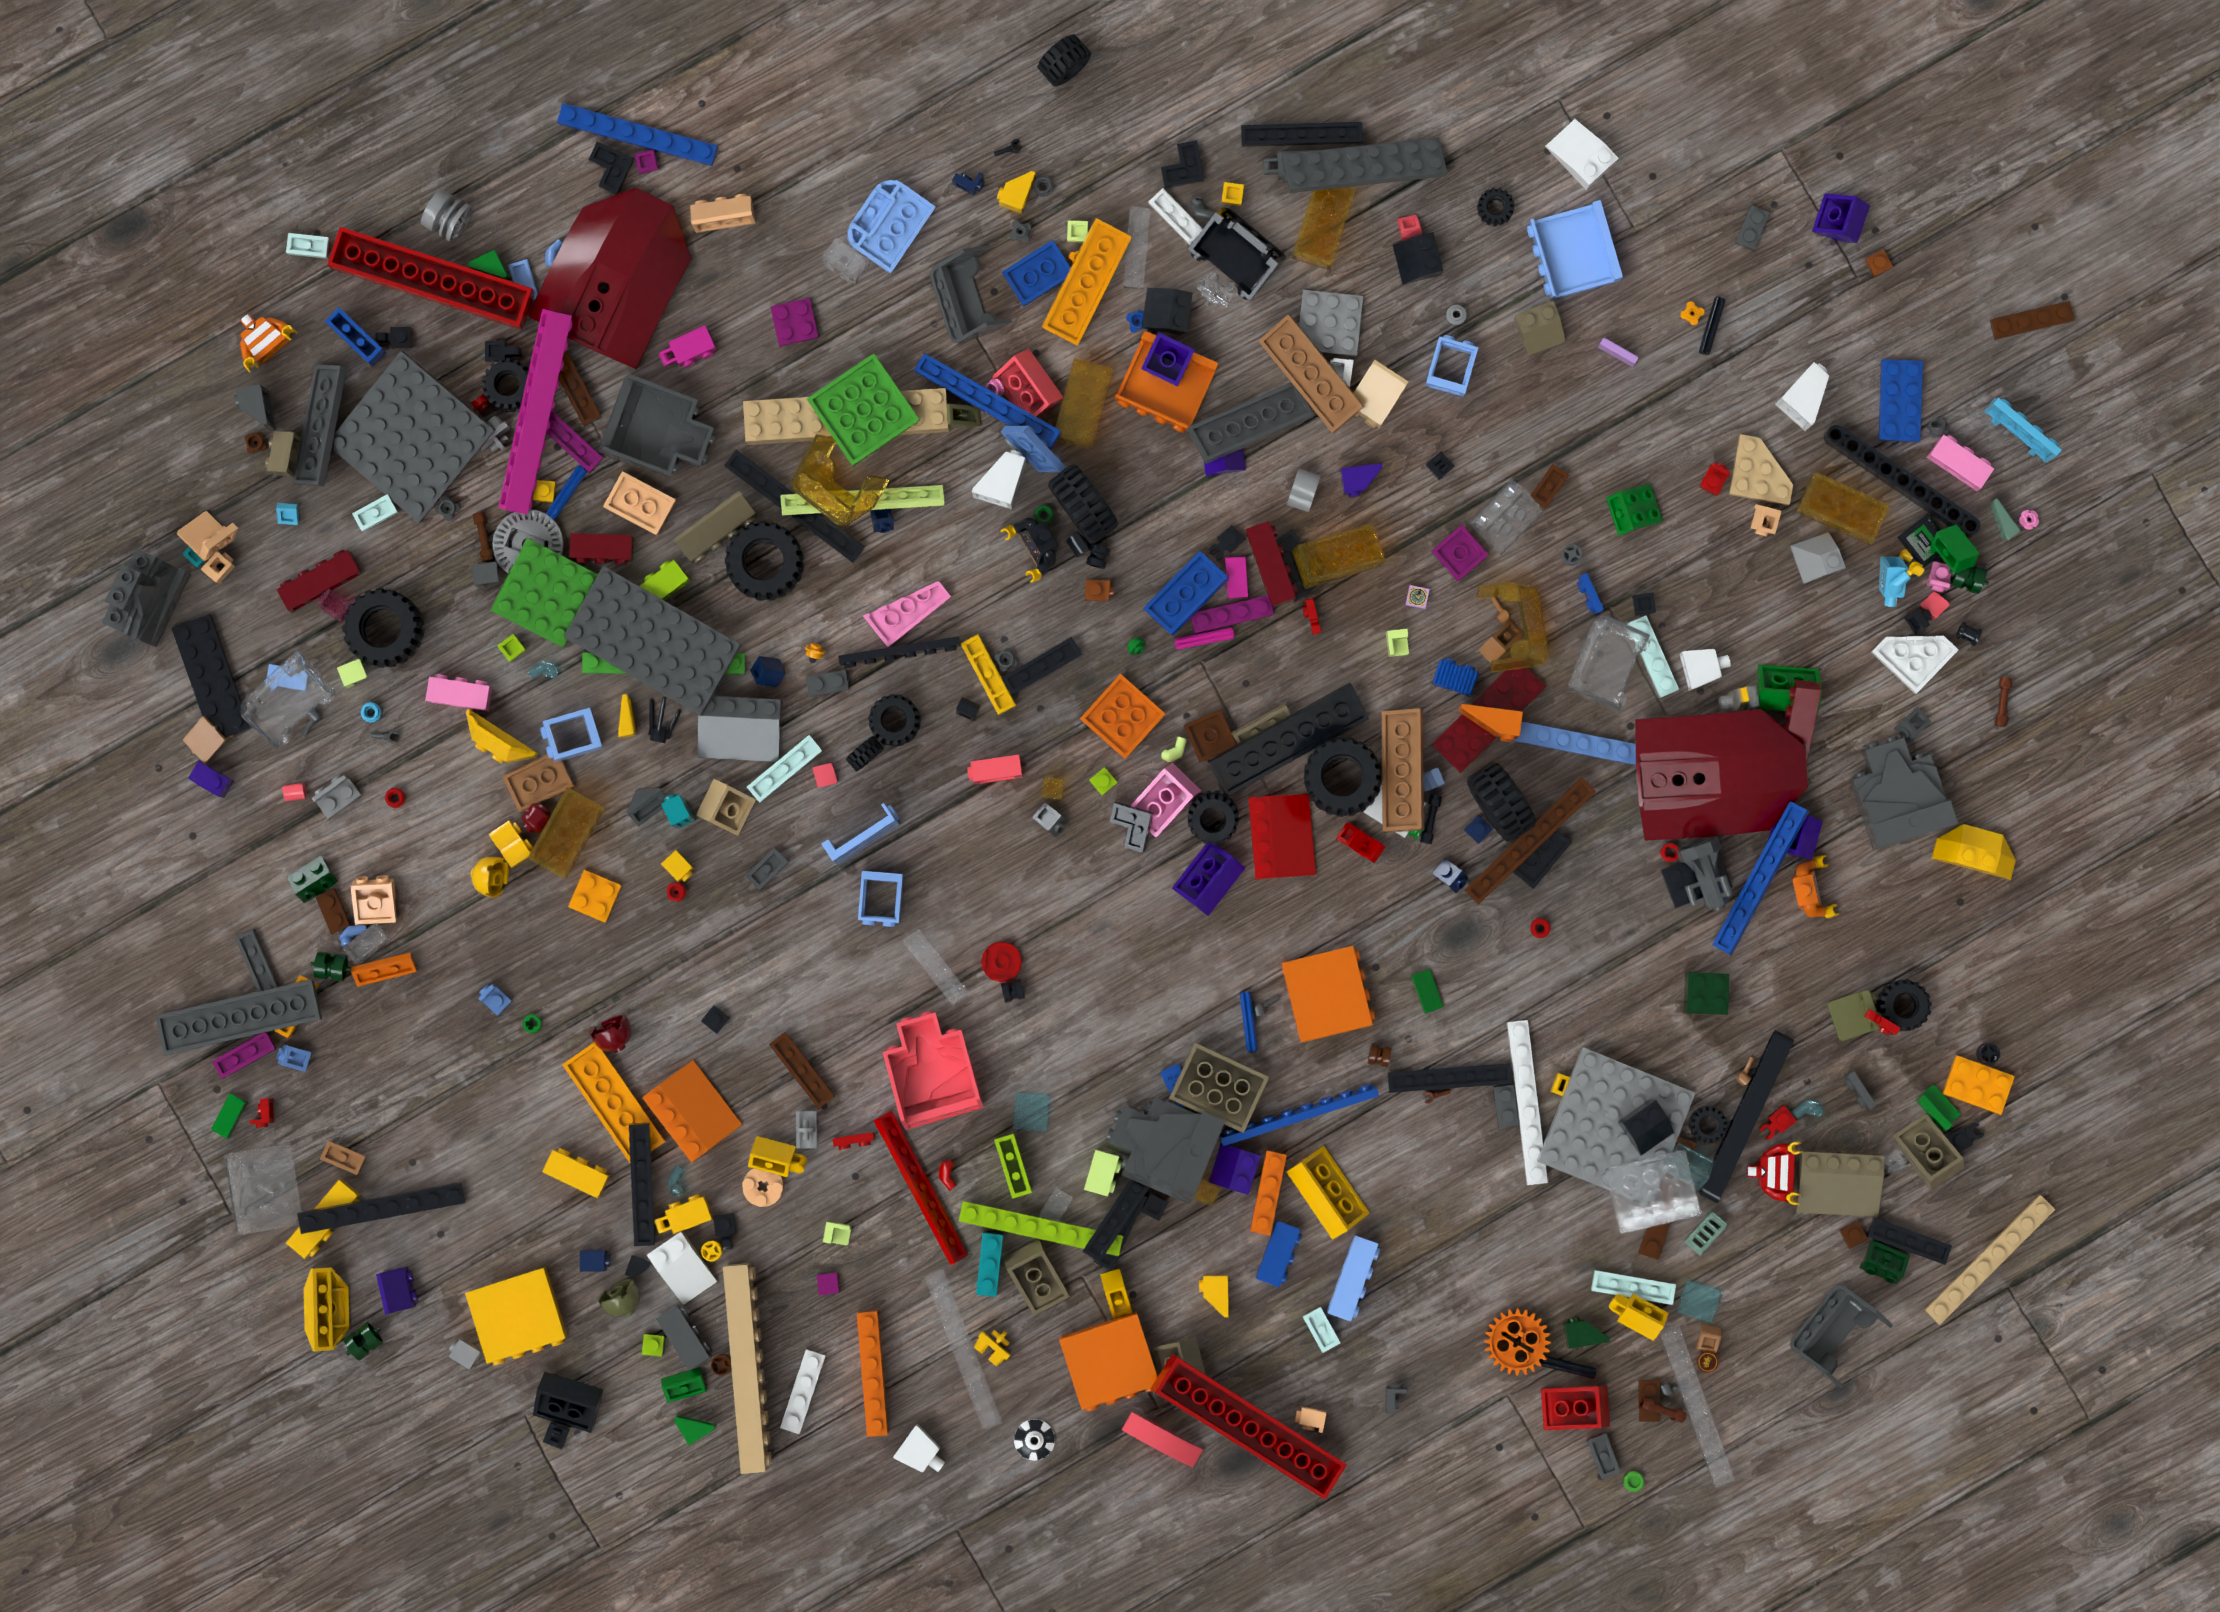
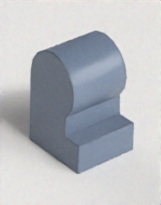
M1438 767L1424 774V792L1445 784Z

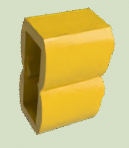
M507 821L492 831L489 836L510 867L514 868L532 856L531 850L534 848L528 839L524 840L521 837L520 833L522 830L516 822Z

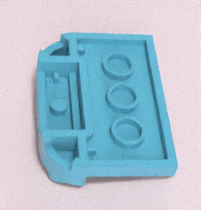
M1999 397L1997 399L1994 398L1984 410V413L1992 417L1991 422L1995 426L2001 423L2029 446L2028 453L2033 457L2037 454L2044 462H2048L2061 452V449L2058 447L2059 444L2054 439H2048L2044 436L2041 428L2037 425L2032 426L2024 414L2016 412L2011 408L2012 405L2007 400L2000 399Z

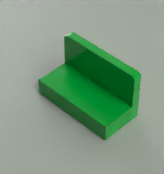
M1931 1085L1915 1100L1942 1131L1950 1129L1953 1126L1951 1123L1960 1116V1112L1935 1085Z

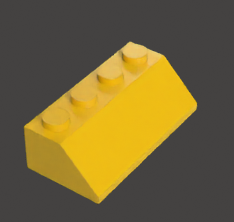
M1325 1146L1320 1147L1286 1171L1332 1240L1347 1232L1370 1214Z

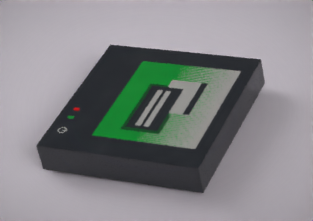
M1929 514L1925 515L1897 537L1915 561L1923 565L1922 568H1925L1940 556L1931 545L1936 532L1940 531V528Z

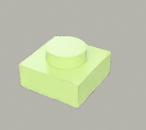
M1068 221L1067 242L1083 243L1088 234V221Z

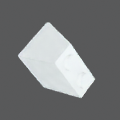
M1815 362L1775 404L1804 431L1812 426L1816 420L1829 375L1826 373L1827 369Z
M1011 450L1010 453L1005 452L973 487V498L1012 509L1026 466V459L1022 456L1023 454Z

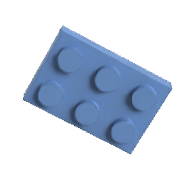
M1004 426L1001 430V434L1023 454L1022 456L1038 472L1060 473L1066 467L1060 461L1061 458L1048 448V444L1038 438L1035 430L1030 426Z

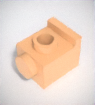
M1755 504L1754 508L1756 510L1751 528L1756 529L1755 534L1767 536L1768 533L1775 534L1781 511Z
M216 551L201 570L214 582L221 585L222 581L235 567L232 564L234 559L226 552L221 554ZM224 564V568L219 571L218 566Z
M1301 1406V1410L1296 1411L1295 1423L1301 1424L1302 1428L1314 1431L1316 1427L1318 1432L1323 1433L1326 1411Z

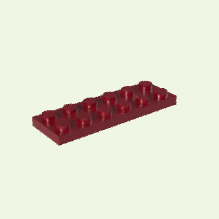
M1516 659L1471 705L1522 712L1546 686L1519 659ZM1461 715L1432 746L1461 773L1496 737L1464 715Z

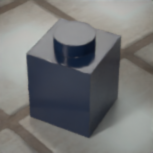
M581 1250L580 1272L607 1271L611 1261L610 1255H607V1250Z

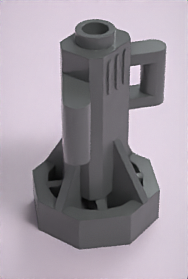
M1718 837L1701 840L1676 851L1679 861L1686 863L1695 872L1698 882L1684 886L1691 906L1705 902L1707 909L1713 908L1714 912L1726 908L1725 904L1729 903L1727 896L1733 895L1727 875H1720L1717 868L1718 853L1722 849ZM1700 886L1703 897L1697 899L1694 888Z

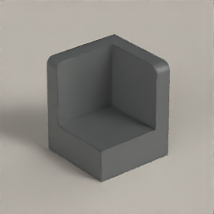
M491 562L472 565L474 585L476 587H484L485 584L498 583L499 564Z

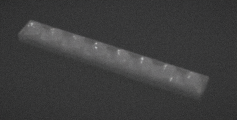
M944 1269L924 1276L982 1429L986 1430L1003 1423Z
M1679 1324L1662 1329L1659 1336L1714 1487H1719L1735 1481Z

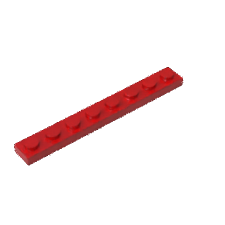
M892 1111L873 1120L949 1264L952 1265L967 1257L966 1249Z

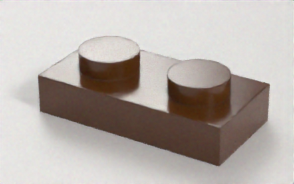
M1552 464L1529 498L1546 509L1569 475Z
M336 889L316 896L331 934L351 926Z
M1638 1380V1403L1641 1397L1653 1399L1654 1403L1660 1405V1380ZM1639 1408V1422H1660V1413L1654 1411L1646 1412Z

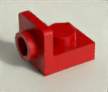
M1719 462L1716 464L1712 463L1699 487L1718 496L1731 472L1727 470V466Z
M273 1098L260 1099L257 1109L261 1119L249 1120V1123L255 1124L256 1128L268 1127V1123H274Z

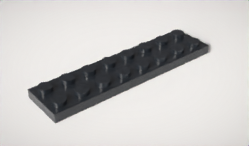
M1348 683L1207 762L1223 792L1230 796L1369 718L1352 684Z

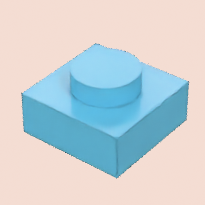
M277 503L278 524L298 525L300 521L298 504Z

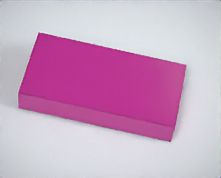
M1225 558L1226 575L1229 577L1227 581L1228 599L1248 598L1246 558Z

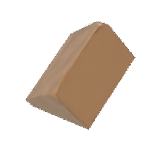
M1702 1324L1696 1349L1717 1353L1722 1337L1721 1328Z

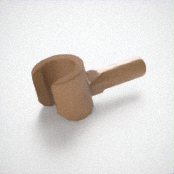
M1494 596L1491 600L1500 612L1496 619L1504 625L1509 620V613L1501 607Z
M1753 1057L1749 1058L1745 1068L1737 1076V1081L1742 1086L1747 1085L1751 1080L1747 1073L1754 1061Z

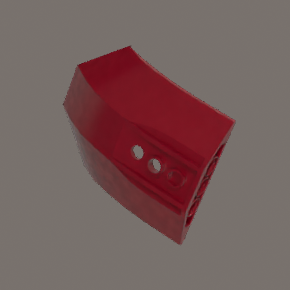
M634 188L584 206L562 243L528 317L540 322L542 309L572 316V328L568 332L567 338L597 353L637 369L677 285L692 260L673 205L639 188ZM601 282H607L610 286L606 294L599 291V284ZM594 300L600 303V309L597 312H593L590 308V304Z
M1762 709L1635 719L1638 799L1645 841L1768 831L1782 817L1789 802L1794 803L1808 788L1805 746ZM1696 773L1704 774L1705 782L1703 784L1695 783L1694 775ZM1674 775H1682L1684 777V784L1676 785L1673 782Z

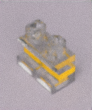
M1756 685L1731 690L1727 693L1728 695L1718 698L1720 711L1731 709V712H1734L1742 704H1746L1747 710L1759 706Z

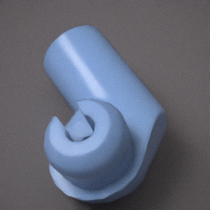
M559 239L545 252V264L551 267L562 245Z

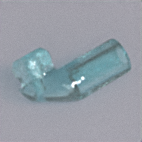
M541 662L529 669L528 673L532 679L541 674L555 678L558 675V668L553 664Z
M1804 1101L1791 1112L1796 1119H1799L1806 1113L1819 1117L1823 1114L1824 1109L1817 1102Z
M676 1165L667 1183L670 1193L673 1196L681 1197L685 1190L680 1185L679 1179L684 1169Z

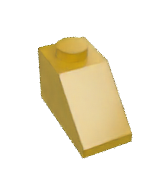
M1030 171L1006 182L1004 188L1000 187L997 195L999 206L1022 214L1036 178V173Z
M1120 1269L1100 1274L1112 1317L1116 1318L1132 1313Z
M1203 1275V1280H1199V1292H1203V1297L1223 1317H1228V1275Z

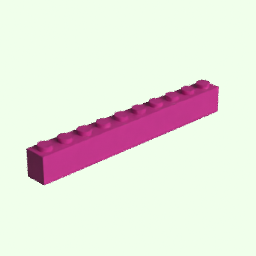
M542 309L498 507L501 509L528 514V510L532 507L531 496L537 485V479L535 478L537 471L541 467L540 456L546 445L544 438L546 431L550 427V411L553 410L555 405L553 398L555 391L559 387L558 376L564 364L562 360L563 354L568 347V332L572 328V316Z

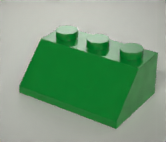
M1758 664L1756 684L1757 709L1785 711L1786 706L1790 705L1791 699H1789L1790 686H1794L1795 680L1819 682L1821 688L1819 669ZM1821 690V694H1820V699H1819V704H1818L1817 713H1818L1819 707H1820V702H1821V697H1822V690Z

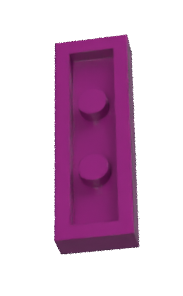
M268 1032L261 1033L213 1060L212 1063L221 1079H224L277 1048Z

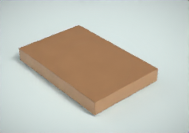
M548 754L502 776L519 813L526 811L533 803L538 805L539 802L542 803L575 787L564 762L554 763L553 758L549 759Z

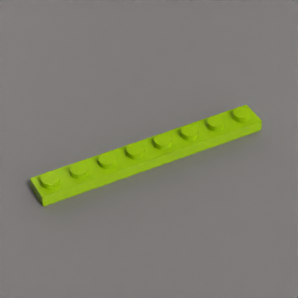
M966 1201L962 1202L959 1222L1083 1249L1096 1231L1095 1229ZM1122 1235L1116 1237L1106 1254L1119 1256L1123 1239Z

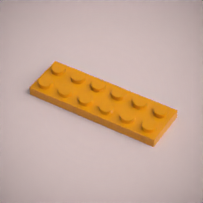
M1095 218L1041 328L1078 346L1132 236Z
M592 1043L562 1064L629 1163L630 1123H650L651 1152L666 1142L605 1052L598 1048L595 1043Z

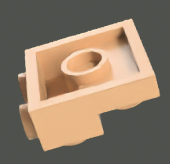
M387 875L377 876L376 880H368V877L362 876L357 877L356 881L352 882L351 894L355 925L392 923L397 921L394 878L389 879Z

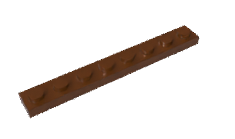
M1581 777L1536 820L1535 827L1514 841L1464 891L1479 905L1596 791Z

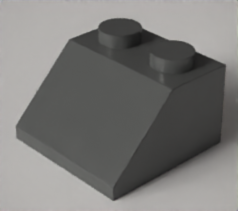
M261 384L237 388V395L234 396L236 406L271 431L276 430L269 391Z

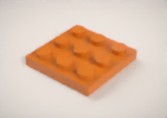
M1119 674L1082 715L1080 720L1122 758L1126 759L1166 714L1122 674Z

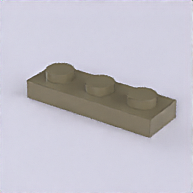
M1284 703L1231 733L1236 743L1239 744L1290 716L1291 713Z

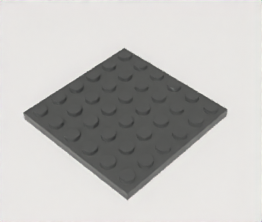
M400 351L334 433L332 449L385 495L388 494L392 501L418 523H421L495 432V429L408 354Z

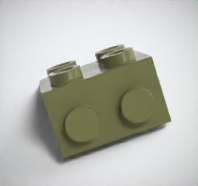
M1863 990L1827 1004L1839 1040L1844 1041L1870 1031H1877L1880 1028L1874 1022L1864 1017L1867 1010L1870 1009L1882 1017L1881 1013L1876 1011L1875 1004L1877 1002L1873 992L1870 993L1869 990Z

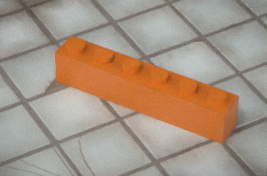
M879 1310L857 1312L867 1437L885 1436L889 1434Z

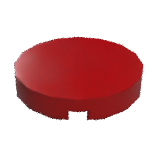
M995 942L988 946L983 953L981 959L982 969L994 981H1010L1020 972L1022 965L1021 955L1012 944Z

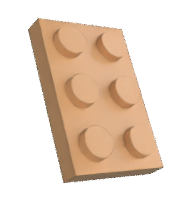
M622 471L603 507L658 536L677 500Z

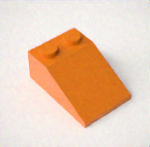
M1461 704L1458 707L1459 713L1495 737H1500V741L1512 742L1520 736L1523 712Z

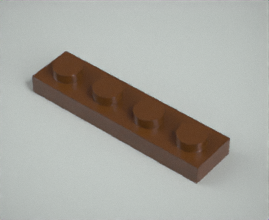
M2070 301L1994 318L1990 320L1994 340L2073 322L2075 319Z
M566 350L562 358L564 362L563 368L559 372L558 379L581 423L585 427L602 418Z
M786 1032L769 1044L818 1109L835 1097Z

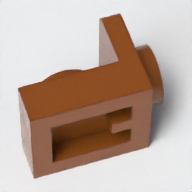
M1086 579L1085 600L1109 602V597H1113L1114 585H1110V580Z

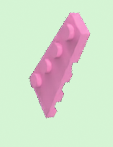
M937 581L915 593L865 614L863 617L889 648L952 597L942 584Z

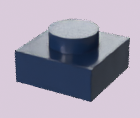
M1479 815L1464 829L1477 844L1493 830Z

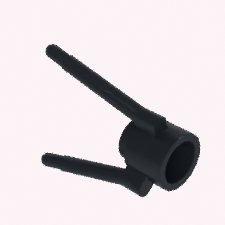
M662 697L658 724L655 726L654 700L650 699L648 735H650L651 741L666 743V739L671 738V733L681 713V710H677L666 731L667 727L662 726L666 697Z

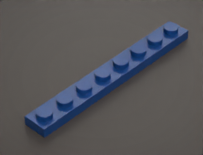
M562 103L557 123L563 126L650 150L654 149V151L712 167L718 146L564 103Z
M925 353L914 369L915 373L941 388H946L948 392L1008 426H1030L1035 430L1038 438L1048 444L1050 450L1061 435V431Z
M1791 801L1789 802L1713 942V946L1730 955L1733 954L1810 811Z
M1365 1084L1360 1086L1359 1090L1353 1092L1351 1090L1343 1091L1340 1093V1096L1335 1098L1328 1096L1320 1099V1102L1316 1104L1310 1102L1301 1105L1300 1109L1294 1111L1293 1109L1284 1110L1281 1112L1282 1115L1276 1117L1268 1115L1263 1117L1260 1122L1254 1123V1121H1250L1244 1133L1234 1128H1228L1223 1130V1134L1219 1136L1222 1145L1226 1146L1378 1097V1090L1375 1085Z

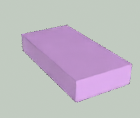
M1603 338L1597 347L1631 367L1638 360V356L1606 338Z

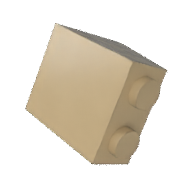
M1374 360L1354 391L1356 397L1365 406L1355 417L1361 416L1366 419L1365 423L1367 425L1380 429L1405 391L1409 381Z

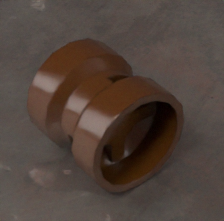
M1371 1044L1367 1064L1374 1065L1378 1063L1382 1067L1388 1068L1392 1048H1380L1378 1045Z
M719 1354L711 1361V1370L716 1375H725L732 1369L731 1357L727 1354Z

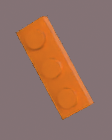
M411 952L351 967V973L357 987L417 972Z

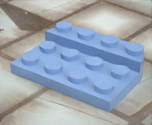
M897 180L881 182L873 189L850 223L847 231V240L855 251H858L891 274L936 206Z

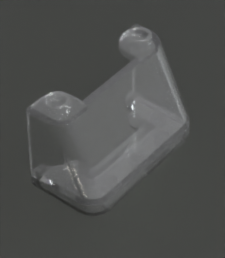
M1609 616L1596 617L1576 661L1566 691L1615 710L1623 708L1627 701L1623 691L1637 654L1648 649L1650 634Z
M296 651L241 703V717L277 749L280 745L283 746L291 739V729L311 709L318 704L328 705L333 701L335 690L299 651Z

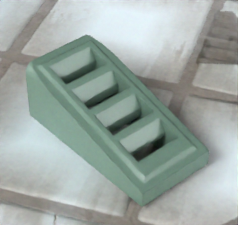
M1999 499L1990 502L2002 540L2006 542L2018 534L2020 529Z
M1709 1211L1684 1243L1701 1255L1728 1224L1714 1212ZM1711 1219L1719 1225L1717 1229L1709 1223ZM1706 1225L1713 1233L1709 1234L1703 1227ZM1698 1233H1703L1708 1239L1705 1241ZM1694 1237L1703 1244L1701 1248L1692 1241Z

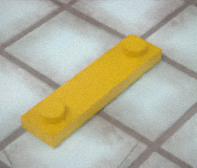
M979 634L960 643L997 714L1000 715L1015 707L1016 704Z

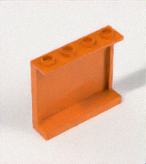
M1144 330L1140 344L1118 393L1115 395V400L1118 401L1117 404L1121 407L1128 409L1130 406L1136 409V413L1145 417L1147 414L1155 417L1154 421L1163 425L1165 423L1171 424L1174 430L1184 433L1193 424L1218 368V363L1193 353L1182 380L1177 387L1141 369L1156 338V335Z
M1353 946L1281 963L1300 1043L1373 1025L1372 1021L1375 1020L1373 1009L1368 1008L1367 1001H1370L1368 989H1364L1362 981H1365L1363 969H1359L1357 961H1361L1358 949L1354 950Z
M1137 1312L1059 1337V1342L1082 1410L1092 1411L1097 1409L1099 1404L1106 1402V1405L1118 1402V1398L1125 1396L1128 1399L1137 1396L1139 1391H1152L1150 1388L1158 1376Z

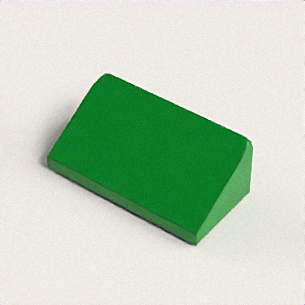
M1430 969L1411 975L1423 1013L1426 1014L1443 1008Z
M229 1093L211 1130L229 1139L248 1102Z
M700 1367L661 1379V1386L667 1403L707 1392Z

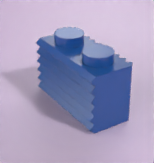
M1444 658V661L1440 660L1432 685L1470 697L1479 672L1475 671V667L1464 664L1463 667L1455 665L1456 661L1449 658Z

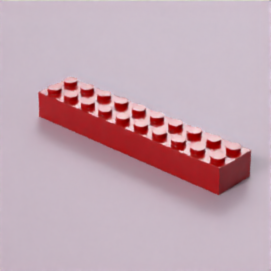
M340 227L327 263L332 270L522 331L535 294L534 290L530 287Z
M1173 1353L1150 1388L1159 1396L1324 1500L1347 1466L1339 1458Z

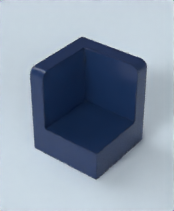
M763 656L757 658L750 670L757 685L777 687L786 673L780 659Z

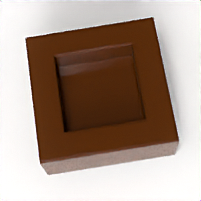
M1858 1221L1839 1230L1849 1249L1868 1240Z

